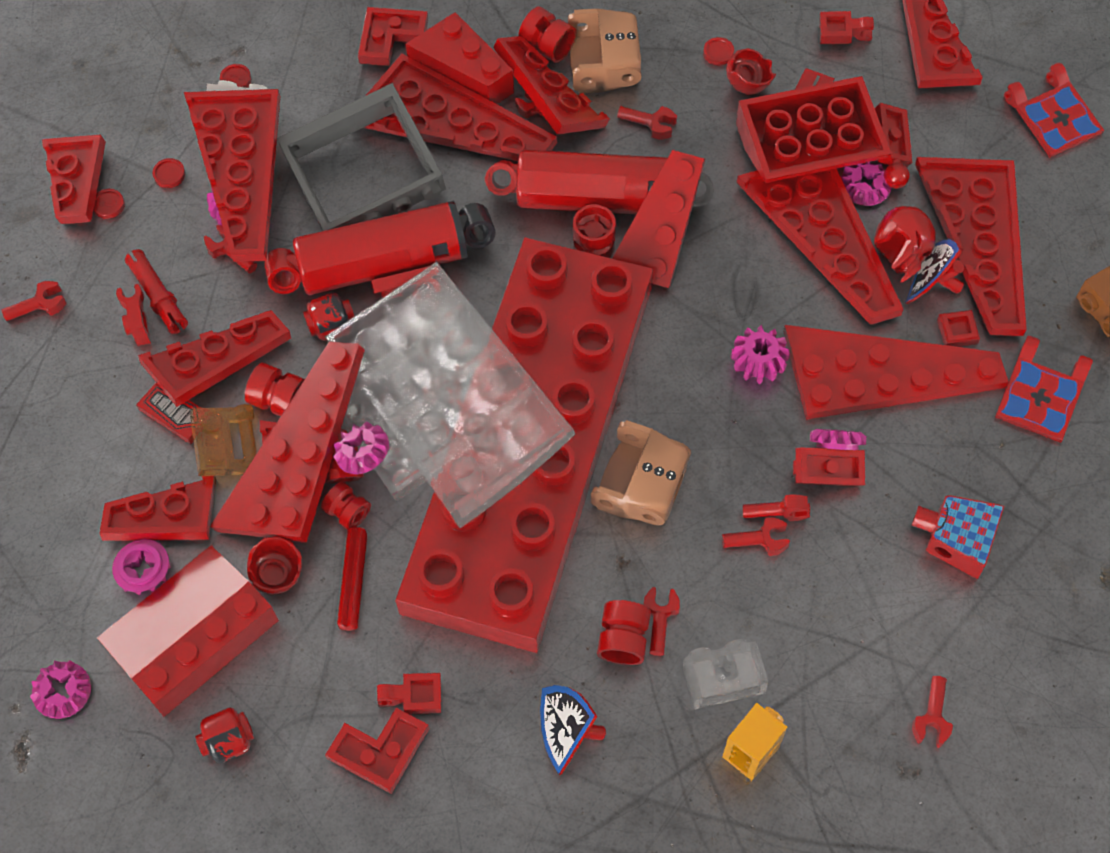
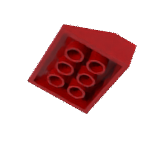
M862 76L739 101L736 126L745 151L765 183L890 158L892 155Z
M210 545L105 630L97 639L163 717H165L279 620L272 606L256 588Z

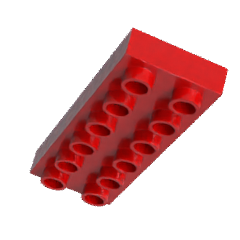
M524 237L395 599L399 615L538 654L650 296L653 276L652 268Z

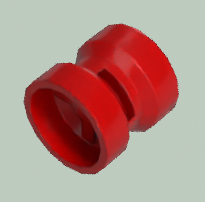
M340 482L326 494L321 508L328 515L339 518L340 525L348 530L351 527H358L365 520L370 512L371 503L364 497L355 496L353 489L348 484Z

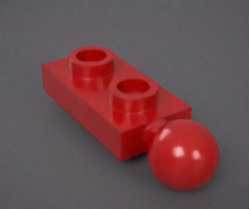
M880 102L875 107V111L892 155L890 158L880 159L878 162L889 165L884 171L887 185L893 189H899L908 183L910 173L907 167L913 163L908 113L906 109Z

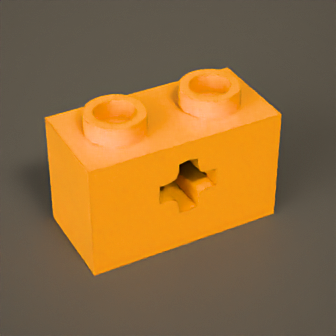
M756 703L729 735L722 757L753 781L781 745L788 728L783 724V717L771 707L766 706L763 708Z

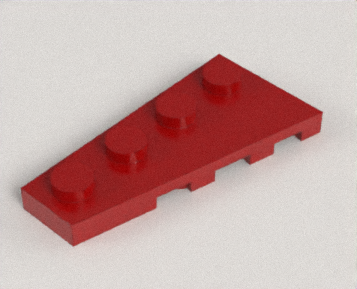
M902 0L918 88L980 85L983 77L979 69L974 68L971 62L972 55L967 47L963 46L959 39L960 32L956 24L951 23L944 1Z
M522 36L497 38L493 47L494 50L513 69L514 77L557 135L606 128L610 118L603 111L597 114L590 107L592 101L583 93L577 95L568 87L569 80L562 73L550 70L547 67L549 61Z
M675 150L671 151L612 259L652 268V284L670 288L705 164V158Z

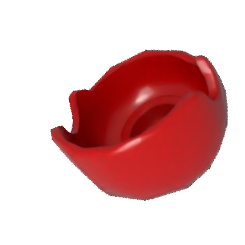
M750 48L737 50L728 60L726 67L727 78L736 91L746 95L761 93L772 83L776 76V73H772V60L764 58L760 52Z
M279 536L263 538L249 552L247 575L252 585L258 591L269 595L282 594L289 591L298 582L302 570V556L292 541Z

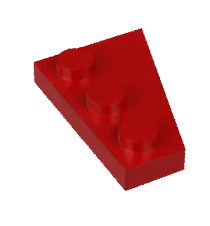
M101 134L42 139L43 148L47 154L46 167L51 177L52 185L50 190L56 219L60 224L91 222L106 141Z
M215 474L203 475V480L184 485L183 481L171 484V489L150 494L146 491L105 503L99 532L102 541L141 539L208 540L217 481Z

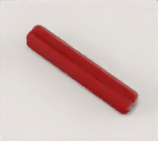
M351 527L347 531L337 620L339 629L345 631H354L358 628L367 545V532L362 527Z

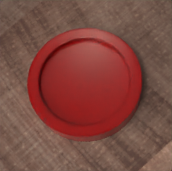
M711 38L704 45V58L712 65H725L734 55V46L726 38Z
M242 64L228 65L220 73V81L234 82L237 84V87L248 88L252 80L249 69Z
M166 158L154 166L152 175L156 184L160 187L173 188L184 180L185 169L179 160Z
M108 188L96 193L93 211L98 217L111 219L121 214L124 210L125 201L119 191Z

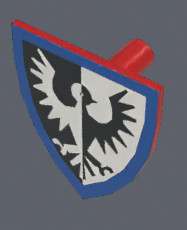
M950 239L935 243L933 252L921 264V270L914 276L905 301L907 305L928 292L937 282L955 294L962 290L964 283L955 278L956 275L964 271L963 263L956 260L962 252L959 244Z
M559 685L542 688L540 716L544 745L557 773L562 775L583 739L601 741L605 738L606 729L602 725L593 724L597 715L581 693L570 687Z

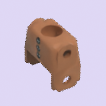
M605 9L574 10V13L568 16V24L577 30L575 43L570 50L573 89L575 91H578L579 94L603 93L622 87L633 86L641 80L638 26L636 16L633 13ZM579 23H586V24H587V25L582 26V27H581V26H577Z
M628 420L620 422L617 429V438L621 443L606 466L599 488L594 487L591 492V504L596 506L598 510L621 518L639 520L652 525H663L670 515L685 476L691 450L683 443L672 440L652 428Z

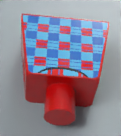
M948 495L945 496L938 512L918 506L911 526L931 532L926 547L928 553L978 579L986 566L1004 506Z

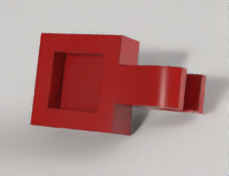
M851 11L820 12V44H851L852 36L860 41L872 40V30H874L873 17L851 18Z
M134 285L135 294L132 297H125L122 288H117L116 296L121 306L127 311V315L122 316L126 335L132 334L137 346L151 343L147 316L143 307L144 293L140 285Z
M441 673L403 674V684L377 685L378 707H392L403 703V710L408 714L441 713Z

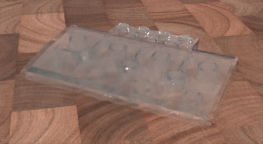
M437 262L325 336L328 342L359 343L365 349L356 378V383L359 386L352 391L343 424L348 432L352 431L353 424L361 427L368 421L373 426L379 425L389 438L388 453L374 470L396 502L427 481L459 528L487 510L523 482L575 435L570 424ZM362 441V443H361V445L359 446V448H360V447H363V446H367V444L365 443V441Z

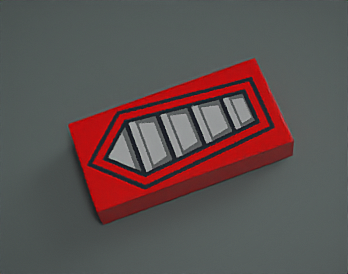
M156 382L136 404L141 412L189 444L193 443L212 420L210 413L190 400L176 407Z

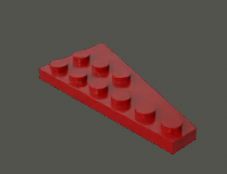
M403 53L366 94H371L393 83L420 135L426 142L514 161L519 160L522 150L552 151L557 144V136ZM394 113L363 127L407 137Z
M279 90L184 92L230 255L234 262L267 261L277 146L276 138L278 135L281 100Z
M917 157L915 166L948 240L950 239L959 244L962 250L957 260L961 261L964 265L962 273L989 335L1024 336L1027 326L1014 160Z
M837 169L769 183L764 182L758 170L737 176V184L870 325L902 315L904 309Z
M784 325L783 332L790 352V359L806 420L1003 389L1009 383L999 352Z
M329 342L211 523L210 528L220 533L264 538L279 536L290 541L307 542L335 451L334 444L338 441L365 349L359 343Z

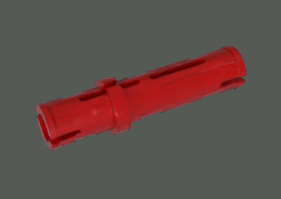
M141 249L132 250L131 252L137 261H134L129 253L124 261L150 299L151 309L155 314L160 315L169 333H180L181 330L175 321L179 322L183 329H186L188 320L177 307L176 297L172 292L167 291L146 258L144 251Z

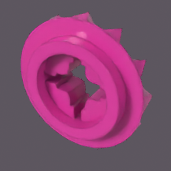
M866 162L845 167L841 179L852 202L863 206H872L887 199L892 188L886 183L884 178L885 170L882 167V163L876 165ZM862 175L865 176L867 180L873 179L872 187L869 186L866 182L860 183Z
M368 421L361 427L353 424L352 431L349 433L341 432L342 440L334 444L336 454L333 457L339 467L347 473L362 474L376 468L386 457L389 450V438L379 425L373 426ZM362 441H365L367 446L360 447L359 452H356L354 447L360 446Z
M815 429L810 432V441L816 442V447L859 450V445H866L867 436L862 432L833 429Z
M148 539L133 541L124 546L116 555L112 566L113 577L125 592L130 591L140 595L143 591H155V586L161 581L166 582L167 571L171 569L169 554L156 541ZM145 557V561L150 568L144 569L143 575L140 578L134 568L140 567Z
M54 660V663L47 668H40V674L36 680L32 681L33 688L30 697L36 709L44 716L53 719L67 718L80 711L88 701L91 693V681L84 668L71 660L68 662ZM53 680L59 681L61 684L68 681L65 688L67 690L66 693L70 696L69 698H66L64 695L61 696L59 693L52 696L55 692Z

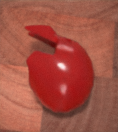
M912 206L895 207L888 211L878 224L874 244L878 251L890 262L891 268L897 274H905L900 281L903 283L921 270V264L933 252L936 242V231L930 218L919 208Z

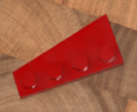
M269 310L231 323L230 328L224 331L213 332L211 330L199 334L200 339L183 345L179 341L167 345V350L154 355H151L149 351L138 355V358L144 369L174 405L178 407L291 339L290 330L273 311Z

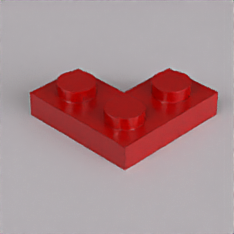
M367 7L358 52L359 64L390 66L394 41L409 42L425 32L428 25V11Z
M396 707L377 740L344 723L325 756L335 764L392 794L430 728L425 722Z

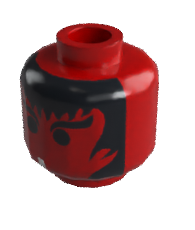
M329 293L308 301L307 310L303 311L311 336L317 335L322 341L348 333L350 330L349 320L355 318L349 300L342 301L337 293Z
M232 707L202 719L200 723L201 733L195 736L202 756L210 754L216 763H224L245 754L250 749V741L255 739L245 712L238 713Z

